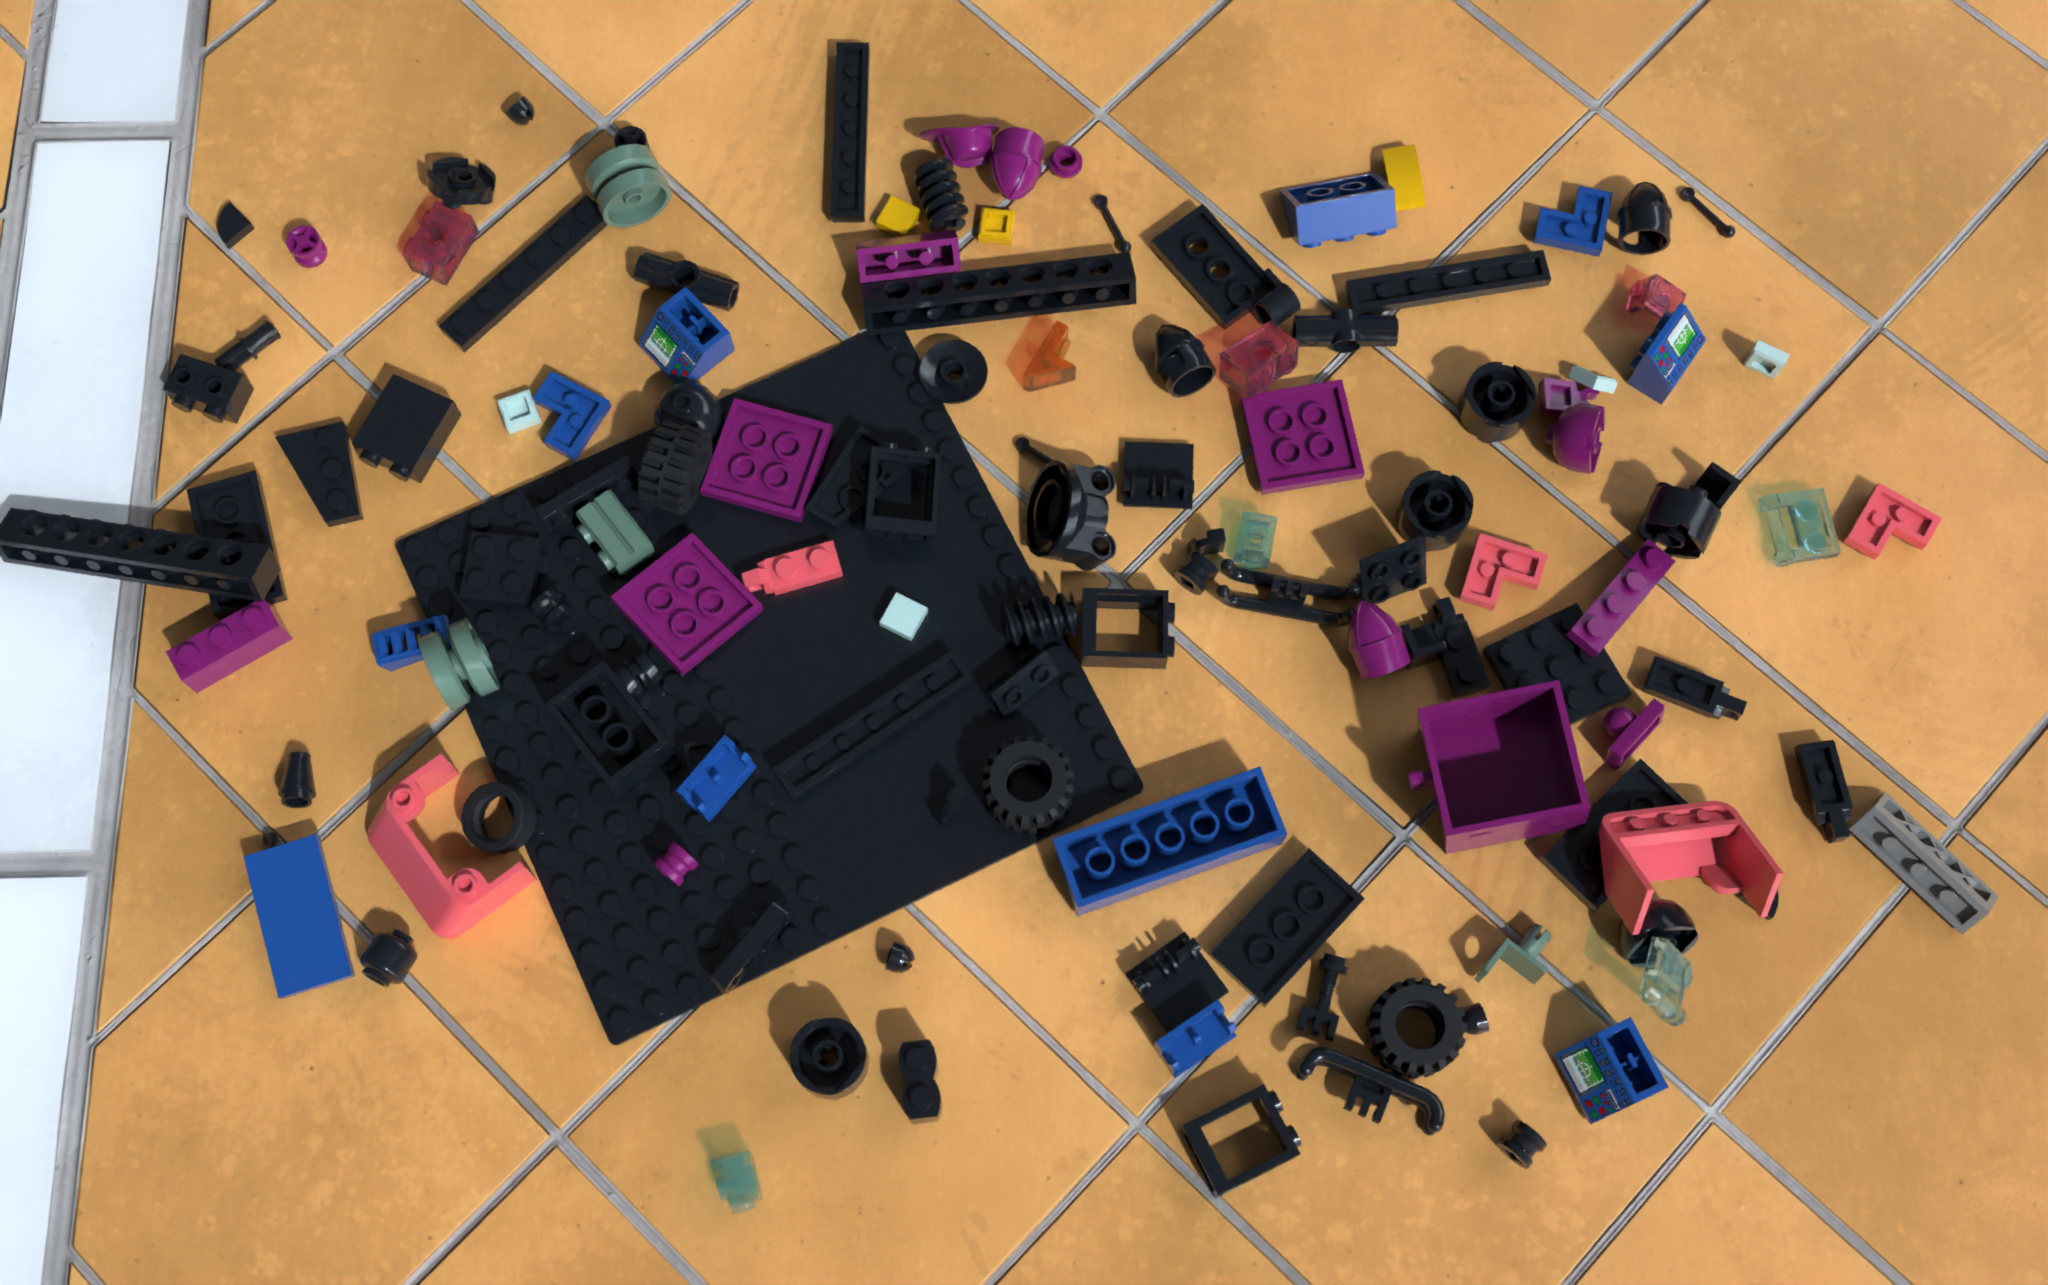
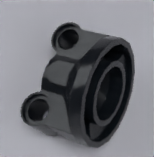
M1054 460L1048 462L1040 470L1030 489L1025 509V539L1031 553L1039 558L1075 564L1084 571H1091L1113 558L1116 553V543L1113 537L1106 532L1109 507L1105 496L1114 490L1116 482L1113 473L1103 465L1086 467Z

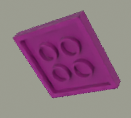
M1342 379L1241 395L1240 403L1261 495L1363 478L1365 472Z
M734 398L700 489L702 496L801 523L805 507L809 502L833 433L832 424Z
M693 532L610 596L614 606L681 677L763 611V605Z

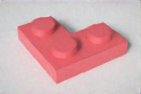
M1878 483L1873 488L1843 543L1873 560L1880 555L1891 534L1922 550L1927 546L1942 518Z
M1479 533L1459 600L1493 611L1503 580L1536 590L1539 586L1548 554Z

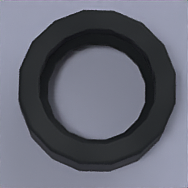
M491 782L480 785L470 793L463 806L461 822L463 832L472 845L479 850L505 854L518 850L528 842L534 832L537 816L535 804L527 792L518 786ZM503 796L507 797L513 805L514 820L508 834L502 839L497 840L488 836L484 826V816L490 802L496 797Z

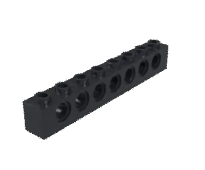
M1130 252L861 283L867 335L1136 304V275Z
M10 508L0 523V556L7 563L263 602L281 570L270 546L260 543H244L226 538L218 539L199 536L193 533H177L164 529L137 527L131 524L104 522L99 519L90 520L71 517L66 514L44 513L32 509Z

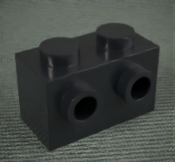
M183 354L179 355L163 387V391L172 400L171 404L174 407L191 413L192 410L202 412L205 417L218 423L226 420L236 424L254 390V387L242 373Z

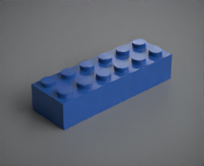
M1257 767L1053 838L1052 851L1078 917L1283 844L1287 832L1261 767Z

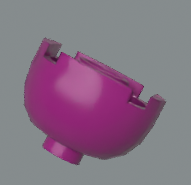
M1576 404L1565 409L1559 415L1556 424H1549L1546 443L1552 444L1553 456L1560 465L1578 473H1594L1602 447V442L1599 441L1600 433L1604 431L1605 407L1593 404Z

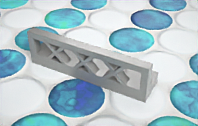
M1886 792L1879 796L1871 808L1849 828L1852 833L1961 934H1964L1990 913L1998 895Z

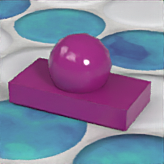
M1654 698L1638 716L1633 710L1624 706L1614 707L1609 710L1603 718V728L1607 736L1615 741L1608 748L1606 764L1615 770L1619 769L1662 722L1665 705Z

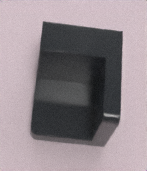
M1711 462L1694 486L1706 490L1708 493L1707 499L1720 510L1740 485L1741 481L1716 463Z
M1430 623L1414 629H1410L1409 624L1401 626L1403 630L1402 636L1411 657V662L1406 665L1407 670L1440 660L1448 648L1445 641L1437 642Z

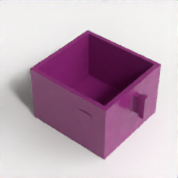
M1559 680L1417 708L1418 733L1427 771L1408 772V780L1411 792L1418 791L1422 787L1431 786L1446 854L1585 827L1591 807Z

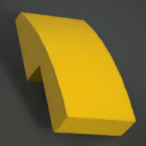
M1415 144L1382 149L1387 183L1395 191L1396 211L1426 207Z

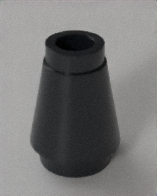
M298 751L288 755V761L278 791L281 803L286 807L305 808L310 806L312 799L316 797L311 755L306 752Z

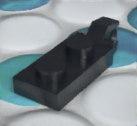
M1450 597L1436 600L1432 608L1437 620L1432 621L1431 626L1437 642L1445 641L1448 647L1440 661L1453 697L1458 698L1487 690L1491 685L1467 620L1465 621L1462 613L1456 615Z
M1658 656L1653 658L1641 689L1644 693L1708 718L1711 717L1718 720L1721 716L1737 721L1743 715L1747 704L1746 701L1729 695L1730 689L1723 686V681Z
M1827 740L1799 744L1794 748L1812 816L1815 817L1817 825H1823L1828 844L1843 842L1847 837H1850L1846 821L1851 820L1850 810L1853 809L1835 742Z

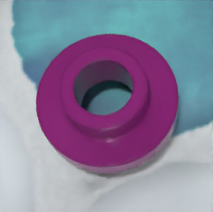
M1071 146L1059 147L1050 157V169L1060 178L1068 179L1075 177L1082 169V156ZM1069 162L1071 163V165L1063 166L1061 165V163Z

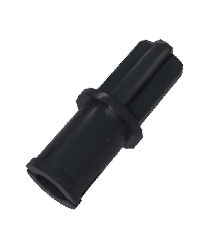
M266 320L246 337H238L239 342L217 357L214 362L217 366L236 371L250 359H258L257 354L277 339H280L281 336L272 324Z

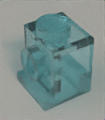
M1243 511L1233 562L1240 563L1242 567L1247 569L1268 568L1278 517ZM1250 539L1261 540V542L1254 543Z
M744 1151L710 1161L713 1170L721 1171L722 1176L716 1178L718 1193L721 1201L727 1199L728 1205L731 1206L732 1214L754 1209V1202L763 1199L751 1152Z

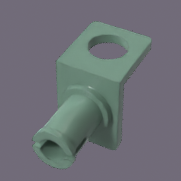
M1532 923L1518 944L1506 938L1496 948L1474 980L1479 983L1500 958L1528 981L1535 984L1548 970L1536 960V957L1546 943L1550 941L1551 934L1546 929L1542 935L1535 939L1543 926Z

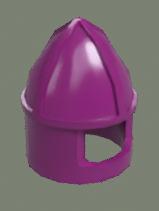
M1011 127L999 131L996 135L993 155L990 158L989 168L991 169L992 179L1002 197L1010 201L1021 199L1029 193L1041 175L1044 141L1038 134L1026 128Z
M1365 600L1359 601L1352 611L1347 633L1349 643L1347 648L1348 651H1351L1360 678L1371 679L1394 672L1408 665L1411 662V657L1402 636V627H1399L1394 618L1388 613Z

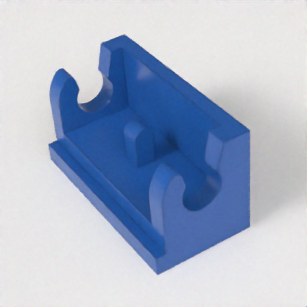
M724 735L676 791L683 802L710 822L757 766L745 751L742 753L735 746L734 742Z
M1216 1000L1155 1042L1154 1049L1174 1078L1237 1036L1235 1034L1236 1026L1226 1018L1224 1007L1219 1000Z

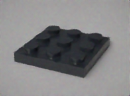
M1577 603L1486 646L1482 651L1505 691L1559 680L1570 726L1628 698L1632 694L1605 648L1592 658L1566 636L1583 615Z

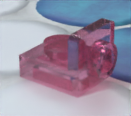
M1656 273L1645 279L1638 280L1632 285L1628 293L1629 300L1626 310L1632 314L1644 309L1660 320L1666 311L1673 314L1680 302L1684 304L1686 293Z

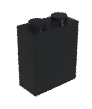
M393 374L353 439L352 445L360 454L358 458L365 464L373 468H377L379 465L388 468L390 474L402 481L407 482L410 478L422 483L462 414L453 400Z

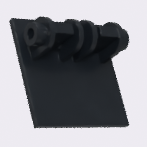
M1125 441L1123 507L1192 509L1194 494V444Z
M1424 534L1359 560L1360 572L1356 574V578L1352 579V582H1357L1360 585L1361 600L1372 604H1380L1389 598L1407 591H1413L1419 586L1427 584L1426 536Z
M1185 931L1125 973L1167 1033L1229 992L1201 954L1199 943L1193 937L1190 939Z

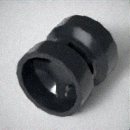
M642 650L632 657V662L628 665H620L613 670L634 699L643 693V688L647 685H655L663 679L655 665Z

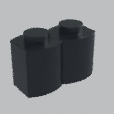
M929 1039L902 1042L898 1059L900 1071L905 1080L902 1099L908 1119L912 1124L937 1122L942 1113V1098L936 1083L938 1060L935 1049Z

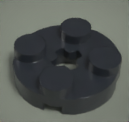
M448 157L435 161L432 170L428 169L427 187L429 191L442 199V205L447 208L457 209L462 205L474 204L488 205L493 202L496 176L488 166L480 162L477 168L468 165V159Z

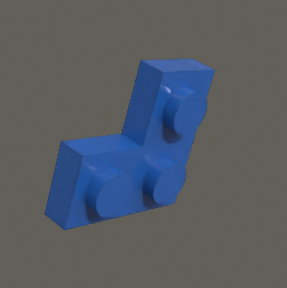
M1579 186L1572 214L1541 207L1537 217L1533 243L1599 257L1603 247L1612 192Z
M553 371L549 373L533 397L535 404L560 416L544 439L545 446L574 462L612 407L609 400Z

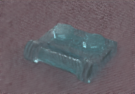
M1824 488L1772 494L1759 499L1760 509L1766 514L1776 551L1773 554L1775 566L1783 567L1797 562L1834 558L1841 553ZM1779 508H1788L1798 548L1790 549Z
M1652 937L1639 989V996L1645 1004L1657 1008L1661 1012L1662 1019L1668 1025L1678 1026L1686 1018L1685 1009L1681 1004L1685 988L1691 984L1693 970L1691 962L1668 939Z

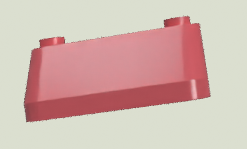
M440 753L389 791L369 826L367 836L371 846L430 929L443 939H454L537 879L520 861L491 883H488L479 871L472 868L461 869L448 879L445 877L407 824L422 812L426 797L460 774L445 756Z
M1706 801L1612 812L1603 817L1599 828L1605 894L1632 935L1640 933L1654 892L1650 882L1701 876L1706 884L1717 893L1733 894L1742 892L1758 916L1763 918L1768 915L1784 874L1736 809L1721 801Z

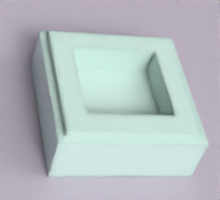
M1758 340L1748 353L1743 364L1775 379L1785 366L1790 354Z
M530 389L497 400L509 434L542 423Z
M896 592L879 622L880 626L912 641L928 613V608Z

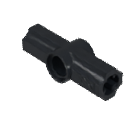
M644 252L639 256L635 265V281L676 294L686 286L701 303L728 312L734 308L738 299L740 288L738 282L699 270L697 265L691 261L675 262ZM686 279H693L689 284H680Z
M1340 309L1332 312L1330 315L1294 316L1292 338L1294 347H1331L1333 351L1338 353H1350L1360 349V347L1396 346L1399 325L1396 315H1359V312L1353 309Z

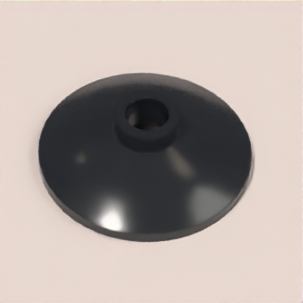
M960 340L943 341L930 348L922 358L919 369L920 381L925 391L934 399L947 404L964 403L973 399L982 391L987 381L988 367L983 354L972 344ZM958 374L960 378L958 380H949L948 376Z

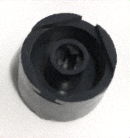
M1495 361L1480 366L1473 372L1460 398L1458 409L1462 423L1469 432L1483 443L1504 441L1515 436L1523 428L1533 409L1536 397L1535 385L1531 377L1516 365L1511 367L1502 365L1503 362Z
M1436 470L1421 473L1413 478L1407 486L1396 510L1397 526L1403 537L1408 541L1424 534L1426 536V552L1446 549L1460 539L1472 516L1474 501L1469 487L1462 479L1453 474L1452 476L1440 473L1441 471Z
M1659 482L1650 496L1636 531L1644 542L1649 539L1654 544L1657 542L1666 546L1665 553L1670 556L1682 559H1697L1700 557L1701 552L1704 554L1722 512L1707 499V491L1698 486L1690 485L1685 489L1665 482Z
M823 1018L810 1021L797 1032L791 1043L790 1063L794 1076L806 1091L822 1099L837 1100L851 1094L861 1085L868 1071L869 1054L862 1036L853 1025L840 1018ZM837 1051L835 1056L838 1061L834 1065L828 1063L826 1066H823L825 1061L822 1055L825 1052L833 1054Z

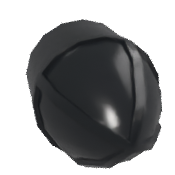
M1649 182L1636 184L1622 202L1621 208L1617 213L1619 223L1618 243L1619 247L1625 252L1635 255L1655 254L1663 251L1671 242L1672 211L1668 206L1664 193L1657 185ZM1641 231V243L1639 245H1632L1623 240L1627 235Z
M1175 324L1163 325L1155 334L1153 351L1154 369L1162 377L1173 397H1185L1198 392L1208 385L1216 375V368L1206 353L1203 342L1187 329Z

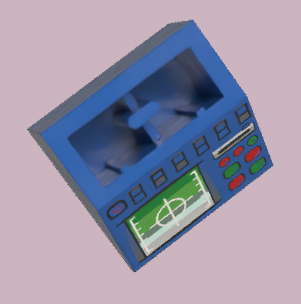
M686 286L658 308L638 343L640 348L675 384L696 382L735 350L730 332Z
M1680 302L1673 314L1669 311L1664 313L1655 330L1648 336L1628 369L1633 371V374L1627 384L1661 405L1706 341L1686 305Z
M1631 1017L1553 1055L1589 1124H1593L1668 1088L1664 1077Z

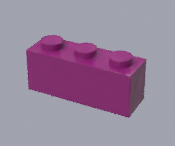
M955 230L855 242L860 283L962 271L958 237Z
M264 599L263 602L255 601L169 649L166 653L181 681L198 693L293 638L278 611Z

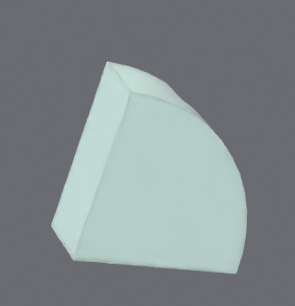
M1572 366L1568 378L1589 388L1613 394L1618 384L1611 377L1597 375L1580 366Z

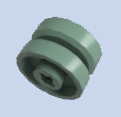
M628 144L610 149L597 157L588 167L585 174L586 185L597 202L599 212L604 222L611 227L626 228L645 223L660 214L672 197L671 188L665 176L660 172L659 164L653 152L644 145Z
M467 617L448 625L447 633L452 649L443 635L437 631L418 639V645L426 666L441 696L451 710L470 702L471 694L466 679H468L474 691L482 697L500 689L489 653Z

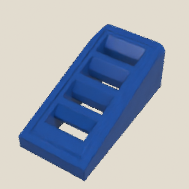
M443 614L371 634L377 665L386 670L394 671L424 660L418 645L417 635L421 634V637L430 634L432 629L442 634L452 649L447 633L449 625L448 616ZM405 639L407 641L408 646L407 651H405L403 644V640Z

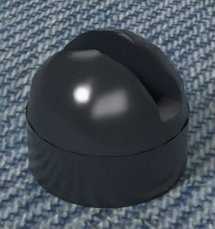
M523 96L505 114L517 125H527L529 120L534 119V107Z
M893 941L886 960L885 969L895 973L908 971L912 967L910 962L915 959L912 949L906 944Z
M1478 1002L1464 1008L1466 1015L1462 1017V1022L1467 1023L1466 1033L1479 1035L1488 1032L1489 1024L1481 1004Z

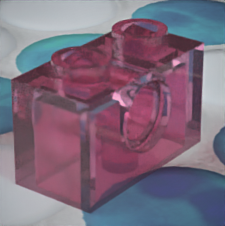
M436 200L431 210L424 214L421 226L415 236L407 241L403 256L411 271L447 286L479 234V230L471 215L457 209L447 208ZM443 240L441 243L433 245L436 241Z
M1268 321L1220 353L1219 378L1248 400L1258 392L1266 390L1271 383L1283 375L1290 374L1297 367L1299 342L1272 321Z

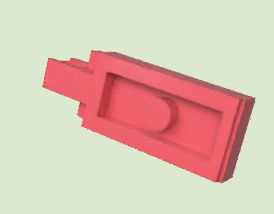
M833 540L767 558L765 561L757 563L758 568L741 573L743 584L750 592L764 589L766 594L775 593V596L843 576Z

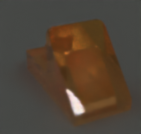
M1057 320L1023 374L1024 390L1032 392L1075 380L1076 366L1063 359L1071 344V341L1068 340L1067 325Z

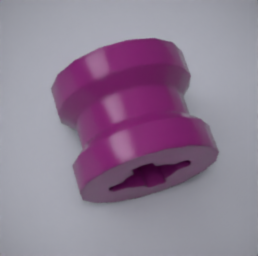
M306 225L298 226L287 236L286 246L296 262L302 267L314 268L326 260L328 254L327 247L314 228ZM311 248L310 250L303 252V249Z
M671 840L666 846L667 851L663 856L656 857L651 863L666 878L679 887L684 882V875L688 871L695 870L699 864L684 849Z

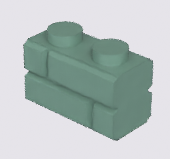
M611 490L605 491L595 498L593 502H589L577 511L576 516L580 525L576 529L588 545L594 541L600 548L596 555L608 571L615 568L620 576H624L637 567V564L644 562L654 555L655 550L651 541Z

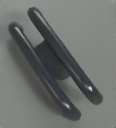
M1225 559L1221 563V571L1227 578L1241 583L1270 588L1268 600L1234 594L1230 592L1226 585H1220L1217 588L1216 596L1221 603L1232 608L1338 627L1350 625L1354 609L1348 608L1344 612H1329L1303 607L1306 596L1349 600L1359 595L1361 587L1357 582H1351L1348 586H1334L1236 567L1231 559Z
M1324 1046L1312 1049L1301 1058L1295 1068V1077L1301 1081L1306 1080L1313 1073L1316 1066H1324L1353 1078L1354 1080L1343 1109L1351 1112L1355 1105V1100L1358 1098L1362 1102L1357 1115L1365 1118L1372 1104L1376 1106L1372 1115V1121L1377 1124L1381 1122L1389 1098L1392 1095L1419 1107L1423 1111L1424 1122L1422 1130L1424 1134L1434 1135L1441 1131L1443 1127L1445 1111L1443 1103L1435 1093L1423 1086L1334 1048Z

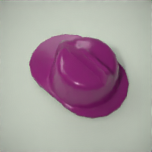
M983 124L967 128H936L921 132L920 138L929 142L940 143L946 158L950 159L953 165L961 168H972L990 163V158L992 157V135L997 133L1000 128L994 124Z

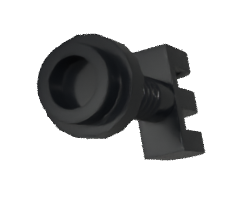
M1325 953L1323 960L1319 959L1317 967L1324 969L1319 993L1314 1008L1302 1005L1296 1031L1303 1033L1307 1026V1019H1311L1314 1021L1310 1035L1318 1037L1322 1023L1328 1024L1325 1040L1333 1041L1340 1016L1329 1013V1008L1338 975L1347 974L1348 967L1345 966V958Z

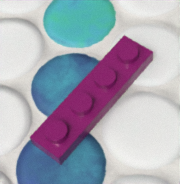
M1647 539L1574 624L1566 636L1592 658L1597 656L1675 563V560L1651 540Z

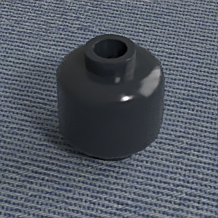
M394 929L391 934L387 932L376 933L361 955L360 963L364 967L362 974L387 988L390 983L400 984L418 957L416 950L411 946L414 940L397 929Z

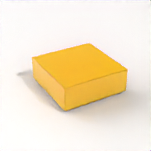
M891 195L876 220V227L896 237L908 236L921 216V209Z
M982 207L978 242L1011 246L1015 211Z

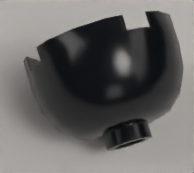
M682 382L670 386L660 395L655 404L654 423L656 428L664 420L670 418L709 431L712 436V444L718 440L724 423V414L718 398L707 387L696 382Z
M1651 898L1639 934L1632 935L1623 920L1619 924V940L1623 953L1630 964L1636 967H1651L1663 964L1665 961L1661 956L1672 952L1675 953L1677 958L1691 949L1698 940V933L1692 918L1685 909L1672 900Z

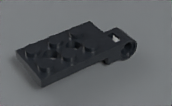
M1204 204L1198 206L1151 240L1150 247L1225 330L1250 311L1265 327L1273 330L1301 308L1299 299L1294 291L1287 284L1282 283L1269 268L1264 271ZM1193 243H1201L1206 247L1207 251L1203 254H1194L1189 250V246ZM1220 266L1227 270L1228 275L1224 278H1216L1210 273V270L1213 267Z

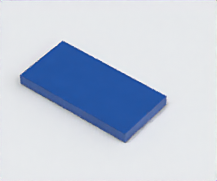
M314 834L243 856L278 998H288L354 977L355 973L320 836Z

